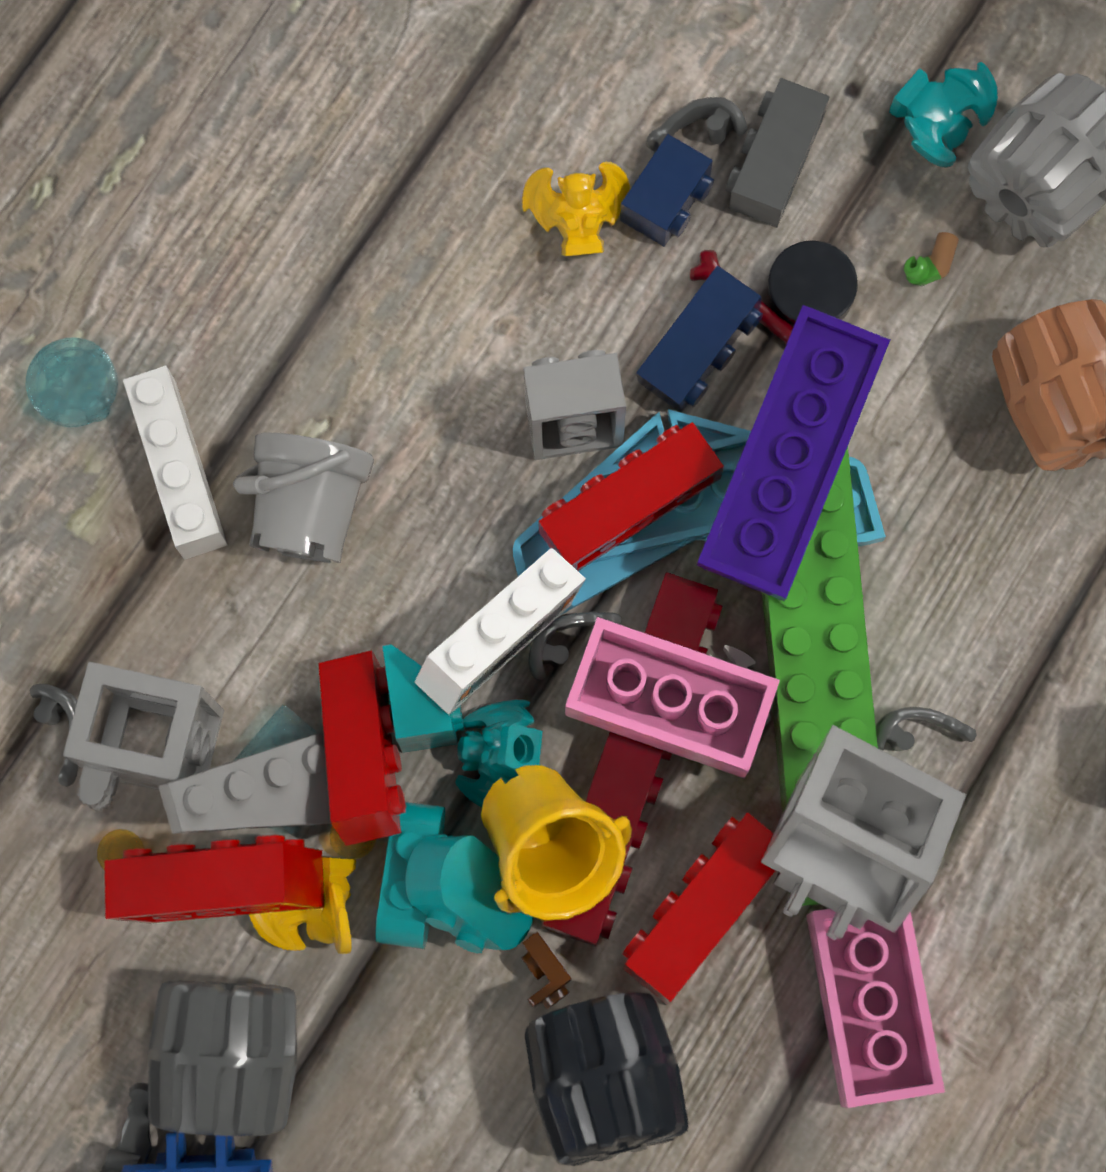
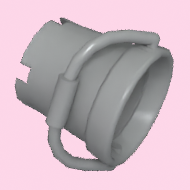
M271 432L257 434L254 442V460L258 464L236 476L233 481V487L239 494H256L253 529L249 546L269 552V548H276L277 552L282 553L284 556L325 563H331V561L341 563L343 547L361 484L369 480L374 463L373 456L358 448L318 438Z

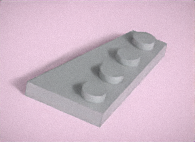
M324 732L315 733L158 786L172 834L331 824Z

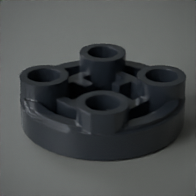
M811 240L798 242L783 250L772 264L767 283L771 305L777 314L793 327L802 305L840 320L844 319L853 305L858 288L856 270L847 255L829 243Z

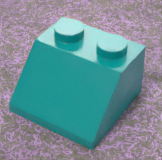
M392 644L382 646L395 737L402 752L406 753L458 744L456 732L465 730L461 705L448 715L414 683L422 666Z

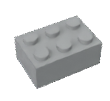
M591 350L581 353L578 359L559 361L556 357H546L532 362V366L523 367L526 412L534 460L617 448L623 444L626 403L617 353L606 354L603 350Z

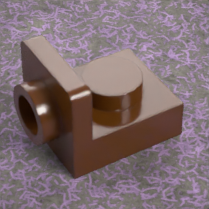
M537 931L522 942L528 952L521 958L537 981L543 976H546L550 983L527 999L533 1008L542 1003L546 1010H548L570 993L565 985L572 981V978Z

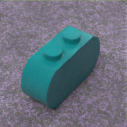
M405 802L406 812L399 814L401 833L389 836L376 920V943L425 949L430 925L425 920L427 915L410 904L405 883L406 868L411 853L421 840L430 835L444 834L445 807Z
M434 834L421 840L411 853L405 877L406 891L410 904L427 915L425 920L429 925L443 931H448L455 936V943L462 949L473 953H482L483 949H513L525 939L534 919L533 916L523 912L507 913L499 909L494 900V895L502 889V877L498 867L500 860L496 853L476 837L469 835L454 837L445 834Z

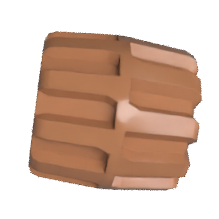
M1096 299L1069 302L1038 313L1023 321L997 342V348L992 353L994 366L1012 420L1017 426L1036 464L1046 471L1083 467L1092 457H1097L1100 460L1106 459V304L1102 300Z

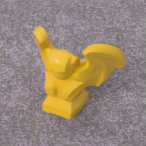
M606 161L599 165L603 180L602 185L596 190H593L596 174L589 176L585 173H573L564 178L558 177V185L562 193H557L551 188V178L553 175L551 168H540L527 179L522 193V209L524 212L530 209L537 222L545 231L549 232L553 227L559 229L563 236L561 243V253L563 256L604 252V242L599 236L603 222H607L611 226L615 224L620 215L621 203L631 189L626 173L617 164Z
M322 857L325 908L249 915L256 931L262 938L276 947L284 950L301 951L306 946L299 935L298 925L307 923L306 931L310 940L315 939L325 944L334 943L338 954L351 953V934L345 902L349 899L351 893L350 884L346 877L356 869L357 859Z

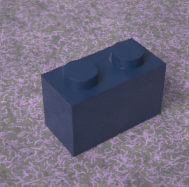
M667 134L622 201L620 221L665 247L672 235L679 237L685 230L691 218V214L688 211L695 200L702 202L710 192L715 180L710 177L713 160Z

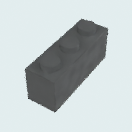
M780 78L774 93L766 91L758 111V116L763 117V120L758 130L750 128L741 153L747 155L742 168L734 166L726 185L725 191L731 193L730 210L778 228L824 119L830 96Z

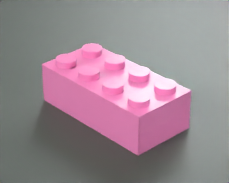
M597 617L565 705V716L745 779L750 770L780 680Z
M823 909L812 911L806 915L841 1107L852 1108L945 1093L911 912L895 933L868 919L861 929L849 924L842 939L837 937L836 940L826 936L835 911Z

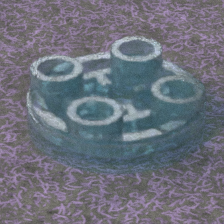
M63 338L49 343L34 356L26 374V391L34 408L45 420L63 427H80L104 420L110 413V407L115 400L118 390L117 371L108 354L97 344L82 338Z

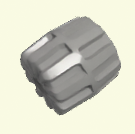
M1058 73L1045 79L1001 118L973 153L967 168L970 173L969 185L972 193L976 198L986 200L985 212L994 222L1004 221L1011 226L1013 237L1023 241L1027 236H1032L1040 247H1051L1058 241H1065L1106 204V89L1087 76L1078 73L1066 76Z

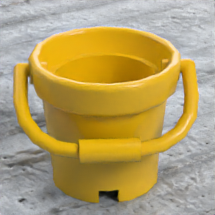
M529 765L515 769L519 776L510 779L506 784L500 778L492 785L484 798L481 812L483 825L500 860L498 867L502 877V889L494 895V900L499 909L507 913L523 912L541 920L569 919L593 908L610 893L622 874L626 854L625 846L630 841L632 833L629 819L622 816L613 821L598 806L583 801L556 770L543 765Z

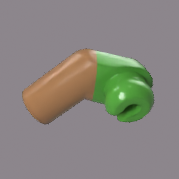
M948 232L938 233L931 255L927 257L920 256L918 260L912 256L906 260L904 273L907 280L911 284L924 286L946 277L950 271L959 238Z

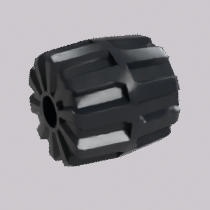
M628 992L589 999L544 1014L529 1023V1026L525 1029L524 1036L534 1099L553 1157L558 1164L578 1166L592 1161L609 1160L620 1153L628 1151L636 1153L647 1150V1146L668 1143L688 1131L689 1121L677 1057L658 1004L651 994Z

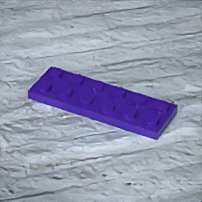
M802 305L696 566L782 601L786 600L890 339Z

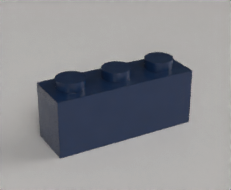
M717 265L636 372L638 382L680 413L688 404L695 407L709 388V385L705 383L706 379L715 368L721 372L734 356L736 349L732 345L741 333L748 336L763 316V313L759 311L761 308V296Z

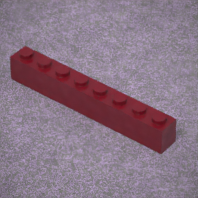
M666 572L645 634L707 654L708 648L700 646L705 629L715 631L723 607L715 603L718 589ZM609 732L585 802L598 806L613 821L622 816L629 819L632 833L630 841L625 846L626 854L622 874L610 893L593 908L569 919L543 920L542 927L544 929L595 947L599 937L609 939L618 913L609 910L614 893H625L633 867L625 865L630 847L640 849L648 823L640 820L645 803L655 805L663 782V778L657 777L655 774L660 760L670 761L672 753Z

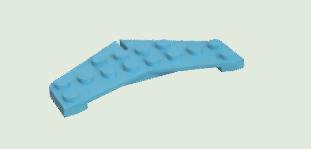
M668 409L667 416L670 427L679 425L682 429L691 422L695 424L724 465L721 479L579 570L578 572L586 579L571 606L562 614L695 540L706 541L751 431ZM660 412L653 416L561 499L569 502L581 494L580 488L591 478L599 474H603L606 478L620 469L618 466L619 462L630 453L638 449L645 453L657 445L656 439L665 432ZM849 457L858 546L882 542L886 536L868 472L862 462L856 458ZM543 516L526 529L514 542L513 559L517 576L521 575L550 549L539 533L538 521Z

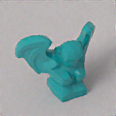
M982 62L977 64V70L964 68L946 69L943 83L929 82L927 73L919 68L894 97L889 113L896 118L905 117V126L914 139L911 145L920 155L939 167L948 168L954 165L956 161V156L952 150L965 141L969 129L973 127V123L963 116L962 112L972 109L977 114L980 125L986 126L991 121L997 106L998 88L991 71Z
M508 700L496 702L479 708L463 719L465 728H484L482 734L466 731L467 736L460 738L457 747L458 759L463 763L462 770H478L481 775L478 780L458 775L456 785L469 800L481 808L484 798L496 781L502 778L506 784L510 779L519 776L515 769L522 766L539 765L543 731L527 727L534 724L535 721L533 716L525 709L530 705V701Z

